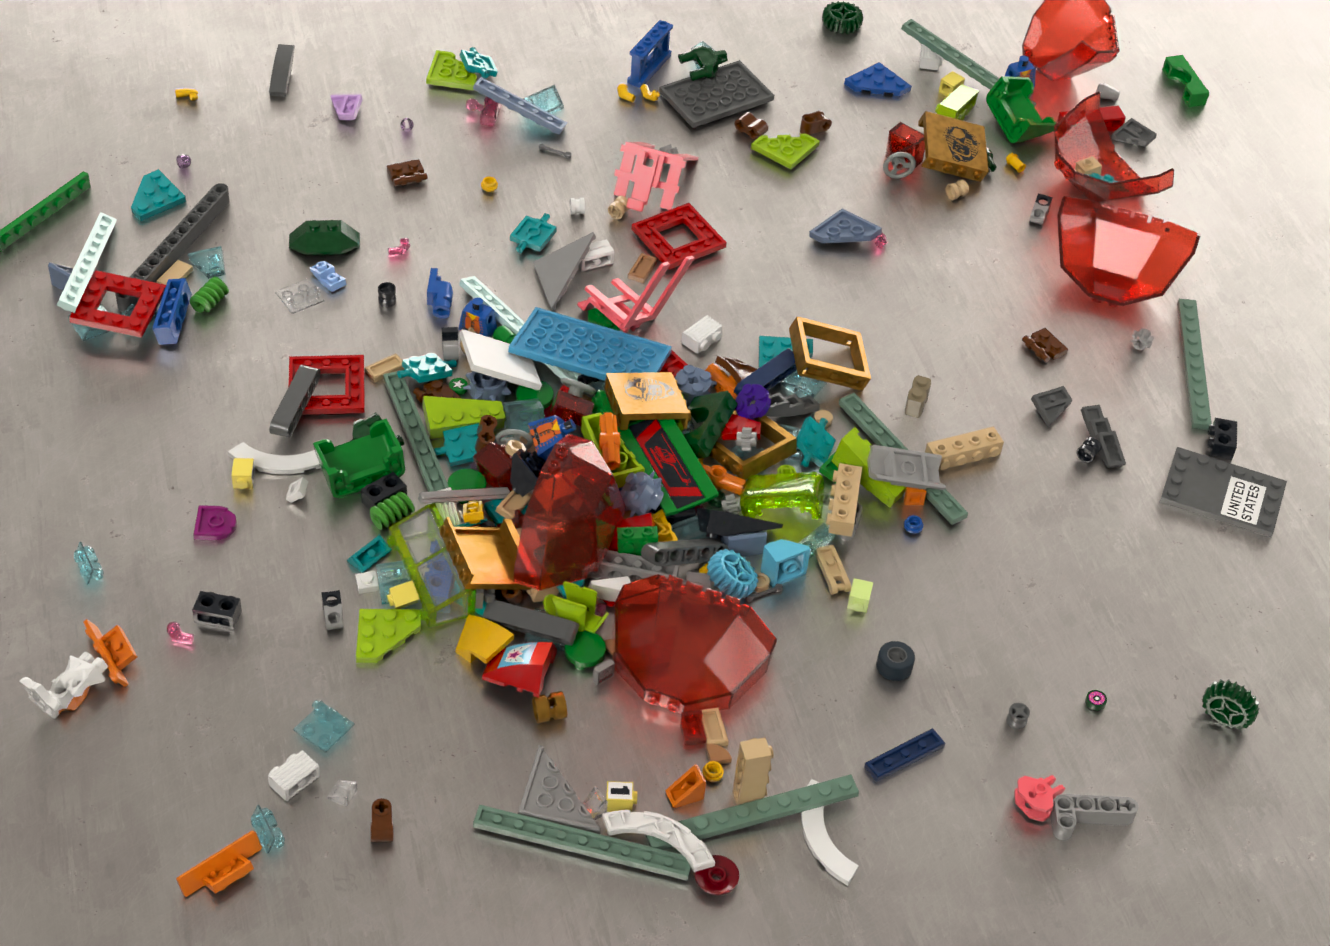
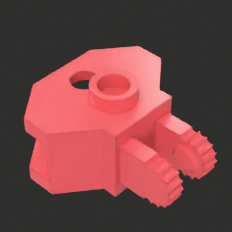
M1024 775L1018 779V787L1014 790L1015 804L1028 818L1044 822L1050 817L1052 812L1053 799L1062 794L1065 787L1061 784L1052 789L1050 786L1056 781L1053 775L1045 779L1042 777L1036 779ZM1028 803L1031 808H1027L1025 804Z

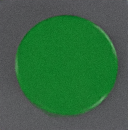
M541 381L542 386L540 390H534L521 385L517 388V403L532 414L539 413L540 410L546 409L553 403V389L544 381Z
M474 469L457 470L450 475L447 482L451 490L486 488L484 475ZM461 501L459 503L466 504L469 503V501Z
M586 630L583 632L578 631L573 645L565 644V656L578 670L595 666L605 660L606 644L604 639L597 633Z

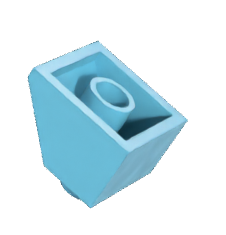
M783 539L769 542L764 546L760 572L770 578L772 588L776 584H783L806 575L811 548L807 545Z

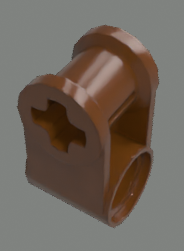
M821 110L804 114L801 120L800 133L811 136L819 132H825L831 127L832 121L826 118Z
M380 798L372 804L371 842H393L392 805L387 799Z

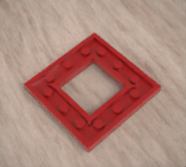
M690 203L638 221L631 226L632 231L662 263H670L668 270L680 266L688 256H693L695 260L724 249L727 245V242ZM684 223L698 240L674 249L659 232Z
M95 270L75 313L72 312L69 317L70 323L142 338L162 300L166 285ZM107 291L139 297L130 316L97 310Z
M364 355L289 356L288 387L300 365L320 369V374L345 373V395L311 396L302 415L365 413Z

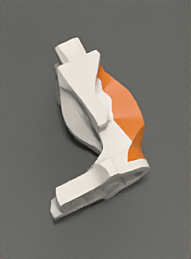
M84 652L79 658L69 656L65 672L52 680L51 689L48 691L41 684L32 681L28 677L22 678L19 682L30 695L28 698L43 712L56 719L65 710H76L86 698L91 685L105 681L102 673L108 668V665L102 658L97 657L94 659L90 653Z

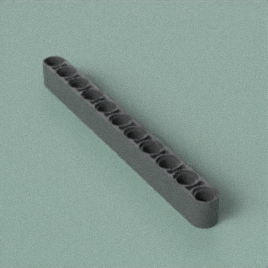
M224 183L215 184L130 277L157 283V280L183 255L229 204L228 186ZM115 293L117 307L121 312L131 311L139 300V297Z

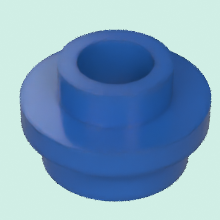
M916 515L909 516L904 521L905 530L910 533L921 532L923 529L922 519Z

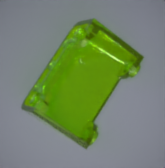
M817 472L753 475L748 478L740 495L743 516L755 518L757 514L758 516L763 514V509L799 507L801 513L809 512L812 519H822L825 487L823 476Z

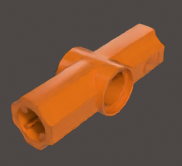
M712 363L708 365L705 371L710 372L711 381H716V392L729 391L736 400L737 395L733 392L737 385L735 379L731 375L728 376L717 364Z
M606 412L600 415L599 447L602 450L603 468L615 470L620 467V433L617 431L616 415L612 414V412Z
M701 463L717 491L724 489L740 496L742 495L747 480L728 474L723 466L714 465L710 467Z

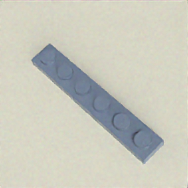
M482 77L473 86V89L478 91L479 94L491 98L494 102L506 106L508 109L521 114L538 125L544 126L553 133L560 135L567 125V122Z

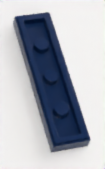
M932 728L865 762L864 768L878 782L944 748L945 742Z

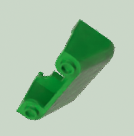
M1001 76L986 97L990 110L1010 143H1021L1052 133L1058 126L1053 117H1046L1042 120L1029 99L1034 91V85L1029 77Z
M387 418L374 422L369 429L370 435L334 447L329 439H322L313 443L315 453L333 497L341 498L359 492L366 485L377 481L382 476L388 475L391 472H394L398 477L405 473L403 449Z

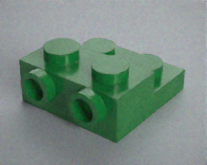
M657 526L617 528L618 553L641 556V550L645 544L658 542Z

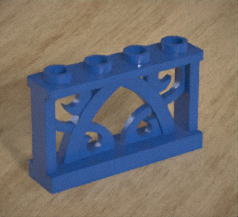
M659 20L630 51L632 56L631 75L627 78L628 84L640 88L671 57L672 51L669 50V42L673 24Z

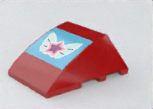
M528 642L507 646L488 662L482 675V680L503 687L511 685L517 687L519 692H523V690L533 692V696L539 698L544 687L545 674L549 664L554 662L557 648L553 642Z

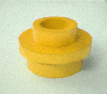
M485 177L481 182V188L487 192H492L498 188V182L494 177Z
M710 761L704 765L702 774L707 781L717 782L722 779L724 770L720 763Z

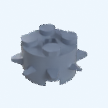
M692 365L684 366V369H681L675 377L678 388L682 391L686 400L687 408L694 397L712 394L711 389L717 385L716 381H711L710 372Z
M474 371L465 374L470 380V384L464 386L463 389H470L472 399L502 401L503 403L505 396L511 394V391L507 388L508 381Z
M655 471L650 475L644 472H637L636 474L631 472L626 477V483L618 493L617 499L624 506L623 511L631 510L630 517H633L635 514L638 516L647 514L652 508L656 510L661 503L664 492L661 491V487H663L661 484L662 478L653 479Z

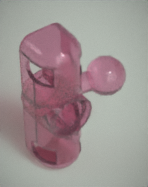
M485 97L484 105L479 104L473 98L467 100L466 108L469 111H482L480 114L481 125H495L502 104L494 102L489 97Z

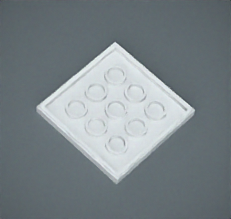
M461 329L459 335L471 371L534 390H540L542 384L532 359L509 353V343Z

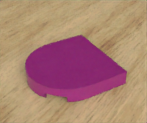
M199 505L193 534L194 540H222L229 537L237 527L235 514L224 506Z

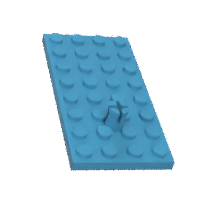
M535 307L509 345L508 352L605 381L606 373L660 372L671 353L672 346Z

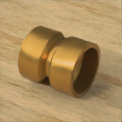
M562 691L552 692L548 697L544 694L540 695L539 698L532 697L533 712L537 723L548 722L552 717L555 720L567 718V705Z

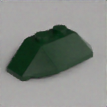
M342 220L305 221L289 234V249H295L306 255L343 254L360 247V233Z

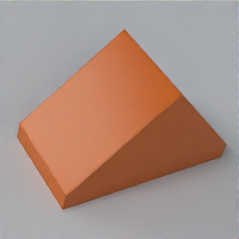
M695 764L665 790L673 808L704 800L706 780L699 766Z

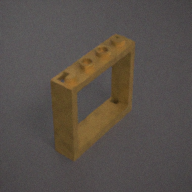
M801 317L795 318L789 327V333L798 375L863 391L871 380L861 333ZM805 335L849 346L855 370L810 359Z
M758 416L754 420L761 422V434L775 445L743 461L717 441L709 456L737 477L746 480L797 453L796 437L767 416H762L761 418Z

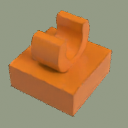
M906 487L904 504L924 505L926 489Z

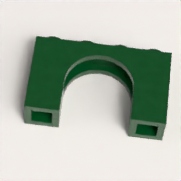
M729 391L694 397L688 407L696 423L704 422L694 431L683 434L698 459L709 456L738 405Z

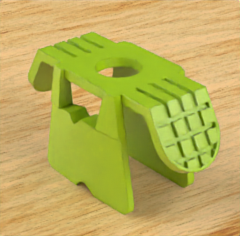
M567 581L563 583L567 599L557 597L554 594L545 596L543 606L546 613L576 622L580 625L578 631L581 632L586 630L595 633L609 615L608 612L602 617L595 615L597 591L587 587L582 588L574 583Z

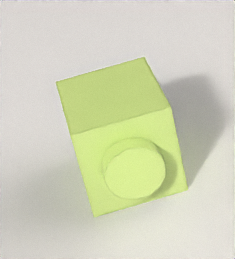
M853 579L847 609L867 613L873 582Z

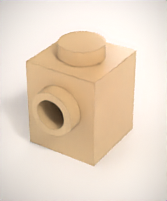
M1093 156L1076 162L1074 175L1085 184L1088 178L1084 174L1091 175L1092 173H1097L1101 175L1102 165Z

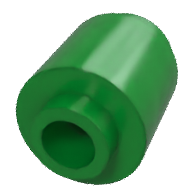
M502 325L494 330L493 339L511 344L516 334L506 325Z

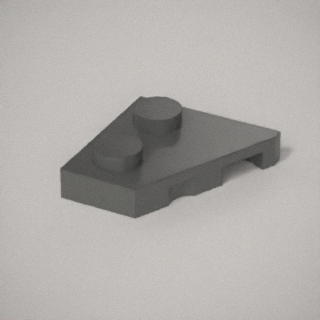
M1131 118L1112 133L1111 139L1146 147L1156 139L1157 133Z
M1061 386L1032 396L1031 401L1047 427H1049L1071 404L1072 398L1066 388Z

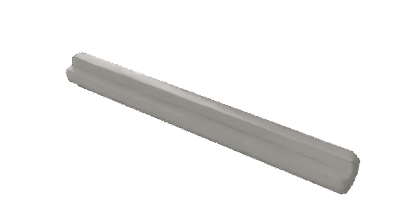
M507 487L420 492L418 500L421 504L505 499L510 490Z

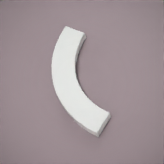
M242 442L228 451V456L233 460L234 458H253L254 467L258 471L265 473L297 474L304 473V470L321 468L315 450L298 455L282 456L260 452Z
M811 779L808 786L819 782ZM824 806L801 812L802 831L813 856L821 862L829 874L848 886L856 874L859 865L845 857L831 841L824 824Z
M619 810L602 814V819L609 836L621 833L650 835L675 847L689 862L693 872L715 866V861L706 845L692 834L689 828L669 817L649 811H644L643 813L630 812V810Z

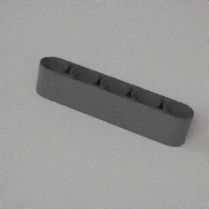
M300 365L271 420L269 428L271 434L291 437L319 382L320 369Z
M714 538L651 542L643 546L641 556L644 560L656 566L709 562L710 558L719 550H729L726 544Z
M494 600V603L487 602L482 618L488 619L504 628L571 646L580 627L579 624L568 619Z

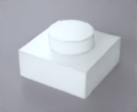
M302 477L290 484L285 499L290 503L302 499L307 493L306 488L309 481Z
M375 571L355 574L359 594L379 591Z

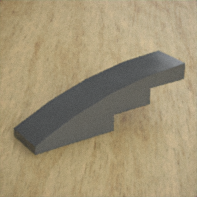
M278 44L270 81V95L286 96L287 85H289L292 73L295 45Z
M776 393L769 396L771 405L764 416L789 417L819 411L820 404L810 395L799 398L795 394L784 397L781 393Z
M1100 404L1082 407L1081 413L1090 436L1099 440L1102 445L1099 455L1107 468L1126 465L1116 431L1111 430L1108 418H1104Z

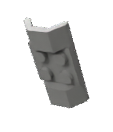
M879 445L871 446L867 459L870 478L891 482L892 485L919 489H946V485L940 483L938 469L942 460L941 455Z

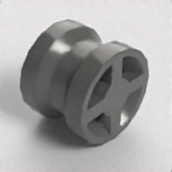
M1023 703L1012 704L1007 715V724L1014 729L1024 728L1030 715L1029 708Z

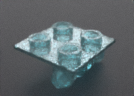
M315 700L312 704L314 710L293 730L324 752H327L355 723L338 713L337 710L326 705L322 700Z

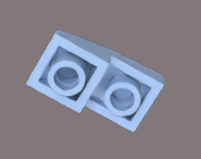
M320 261L310 267V271L317 280L331 292L347 285L345 278L335 273L334 266L326 261Z

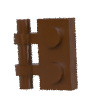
M419 159L387 165V172L394 186H405L411 182L420 183L422 180L428 179L427 173H424V168Z
M1046 328L1032 333L1031 338L1027 335L1022 338L1025 346L1029 350L1032 349L1036 353V357L1044 362H1048L1050 358L1053 360L1060 358L1068 352V348Z
M441 379L432 380L423 385L424 390L422 391L419 388H415L413 391L416 399L423 403V396L461 398Z

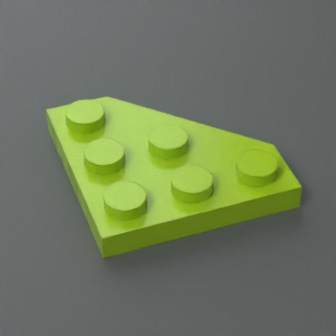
M436 50L426 78V84L474 91L473 86L477 82V75L468 72L463 62L456 59L454 53Z
M790 134L777 135V138H768V135H764L751 144V149L789 169H793L819 146L820 140L808 134H800V137H791Z
M360 609L356 663H378L390 650L394 651L405 643V639L420 632L421 609Z

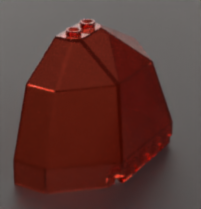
M1044 0L1032 16L1022 44V54L1029 58L1037 73L1051 81L1070 79L1110 63L1120 52L1115 15L1111 14V7L1106 0Z
M1099 91L1085 97L1054 125V165L1057 170L1063 173L1065 179L1069 180L1091 203L1139 199L1161 193L1173 187V168L1159 175L1141 178L1115 151V145L1111 141L1100 111ZM1093 156L1102 165L1101 176L1108 174L1119 182L1109 183L1076 172V162Z
M1067 196L1062 198L1057 214L1060 267L1088 297L1092 298V301L1098 303L1102 301L1109 302L1108 305L1118 308L1119 305L1125 306L1163 296L1196 252L1201 233L1174 222H1164V219L1153 216L1151 222H1147L1149 215L1135 212L1134 218L1130 217L1131 210L1118 207L1117 213H1114L1115 206L1103 203L1102 206L1100 202Z
M568 434L554 445L540 471L524 515L514 566L513 582L540 591L563 585L564 581L571 583L586 579L589 572H597L617 533V528L620 527L623 521L626 506L612 472L593 441Z
M657 574L623 585L617 596L613 614L612 661L615 663L614 670L643 701L680 714L698 713V710L718 707L719 710H727L767 672L777 639L751 606L739 604L741 599L726 595L725 599H723V593L710 588H706V591L703 592V586L690 581L683 585L684 579L669 575L668 579H666L665 576Z

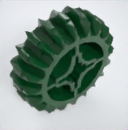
M844 1L827 4L822 13V21L826 29L841 34L858 31L864 18L862 10L858 6Z
M1220 679L1218 682L1214 681L1204 692L1202 707L1206 709L1205 713L1211 715V719H1215L1218 723L1229 726L1231 729L1234 727L1238 730L1242 728L1247 729L1248 726L1255 722L1259 714V702L1256 701V696L1251 695V690H1246L1244 686L1238 685L1237 681L1231 683L1229 679L1226 682Z

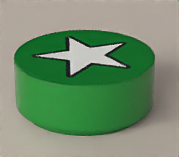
M454 378L449 382V387L457 395H463L468 390L463 389L464 386L468 385L467 381L463 378Z

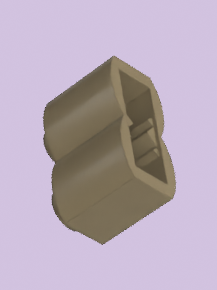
M920 375L914 378L912 388L907 396L905 415L919 418L922 415L930 392V378Z

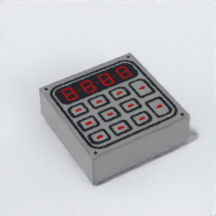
M611 659L594 667L593 682L597 686L614 676L615 663Z

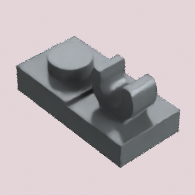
M476 589L475 608L482 609L483 600L488 603H494L495 589Z

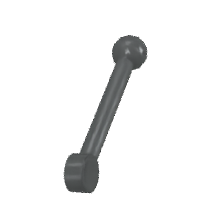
M544 144L539 145L540 150L545 149L557 154L564 155L567 159L571 158V152L565 153L550 147H546Z
M776 584L774 588L754 595L750 594L745 599L747 602H751L754 598L775 591L782 592L783 586Z

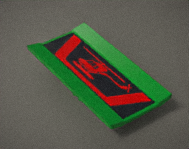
M674 419L638 420L628 424V430H620L619 426H617V431L620 433V438L624 441L625 447L635 455L636 461L645 468L644 473L650 475L655 471L653 479L662 478L661 484L663 487H661V491L664 492V495L659 505L666 516L677 514L719 496L717 489Z

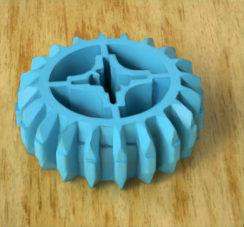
M728 549L719 550L708 562L707 574L711 576L709 580L715 583L714 586H717L719 591H723L725 596L730 595L732 599H745L755 590L758 583V575L754 572L755 568L751 567V562H748L745 557L740 556L739 552L735 553L734 550L729 551Z

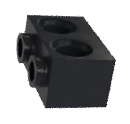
M1215 417L1213 425L1210 424L1208 428V435H1211L1207 444V448H1210V456L1232 460L1237 448V421Z
M391 472L361 489L362 503L370 510L371 507L377 506L380 502L383 503L385 499H390L391 496L396 495L398 492H403L407 495V485L394 472Z
M200 591L192 609L194 623L234 630L242 612L240 598Z

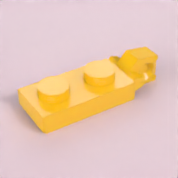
M469 501V503L463 504L464 523L475 524L484 519L483 501Z

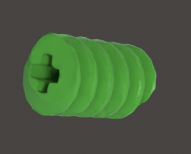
M214 276L190 298V304L196 312H210L211 308H214L220 302V299H223L229 293V289L220 278Z
M398 492L396 495L391 496L390 499H385L383 503L380 502L377 506L371 507L370 517L374 525L379 530H382V524L385 527L389 526V521L394 524L396 522L395 517L401 520L402 514L408 516V510L413 513L415 512V507L405 493Z

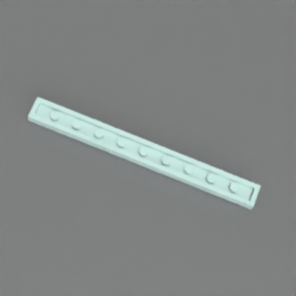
M100 212L59 298L57 306L75 313L117 219Z
M475 276L460 280L459 285L473 298H482L484 305L494 309L495 319L499 323L506 325L516 335L525 323ZM544 363L560 379L569 378L577 381L578 376L582 375Z

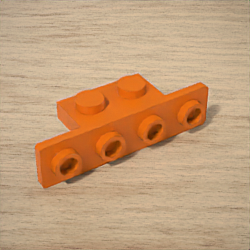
M88 619L83 621L87 628L85 630L86 634L94 641V649L101 654L102 659L108 665L107 669L110 671V679L115 684L120 683L124 687L129 685L121 670L138 656L123 629L116 625L102 636L95 624Z
M250 831L178 876L176 880L182 894L187 897L203 886L208 887L216 894L226 889L234 881L245 877L247 873L254 869L251 861L247 858L262 849L256 832Z

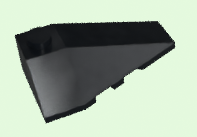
M523 449L517 450L512 456L510 477L512 489L516 494L524 497L538 486L555 466L549 459L544 460L539 457L536 451L531 453L530 450L525 452Z
M697 508L700 532H705L706 537L717 539L718 535L730 536L783 527V524L713 509Z

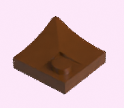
M717 356L715 363L731 374L737 384L757 370V368L737 358Z

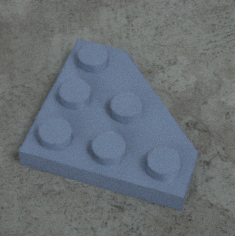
M841 209L809 231V237L820 243L872 241L882 233V228L847 210Z

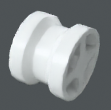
M584 197L579 199L570 198L571 215L576 213L585 214Z

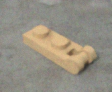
M834 545L815 548L814 554L827 581L830 594H838V591H851L850 580Z

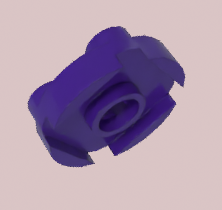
M745 384L735 400L738 403L735 408L737 414L751 420L758 416L760 418L764 416L771 405L768 390L759 384ZM752 400L756 401L754 404L750 405Z

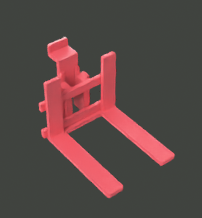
M626 142L625 145H621L620 151L624 152L620 170L615 169L614 176L618 178L614 195L626 197L629 181L635 182L632 195L628 198L626 207L642 212L644 205L648 203L651 188L664 189L660 207L670 210L673 207L675 195L680 190L678 183L682 168H685L686 161L698 160L699 157L659 151L654 149L655 145L645 142ZM647 158L654 160L652 167L645 166ZM664 163L670 164L666 182L660 181Z
M688 256L683 260L653 308L647 303V300L670 266L668 262L660 264L641 296H638L624 282L616 278L612 279L611 283L624 295L608 299L593 285H588L584 290L591 297L578 302L577 306L584 312L593 309L595 306L624 333H627L629 329L635 331L643 322L656 319L693 262L694 257ZM632 301L635 305L631 310L624 303Z

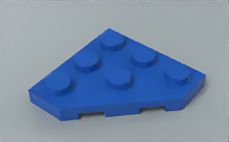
M880 62L845 78L844 82L845 85L855 92L867 90L871 91V94L884 95V92L893 93V96L899 97L910 92L912 87Z

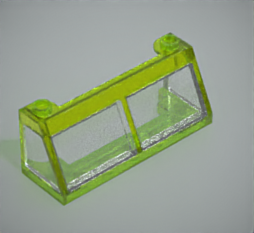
M435 503L422 507L389 527V536L386 537L388 547L398 551L410 579L413 580L422 604V608L419 609L422 621H426L428 628L464 619L469 615H475L476 589L464 588L462 581L459 579V574L452 563L451 556L446 549L444 540L440 536V527L444 521Z

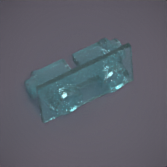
M825 523L799 542V544L807 545L811 548L809 559L815 555L816 549L826 546L836 537V534L828 533L829 528H827Z
M79 542L78 548L74 552V560L78 563L81 576L84 577L86 584L89 585L91 579H102L104 571L100 563H97L98 558L94 549L90 546L84 547L82 542Z
M257 805L251 816V824L259 836L261 845L264 846L268 854L272 846L277 848L284 846L285 838L279 827L271 828L277 826L272 811L268 810V808L261 809L260 805Z

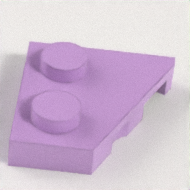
M331 95V100L339 120H355L363 100L362 95Z

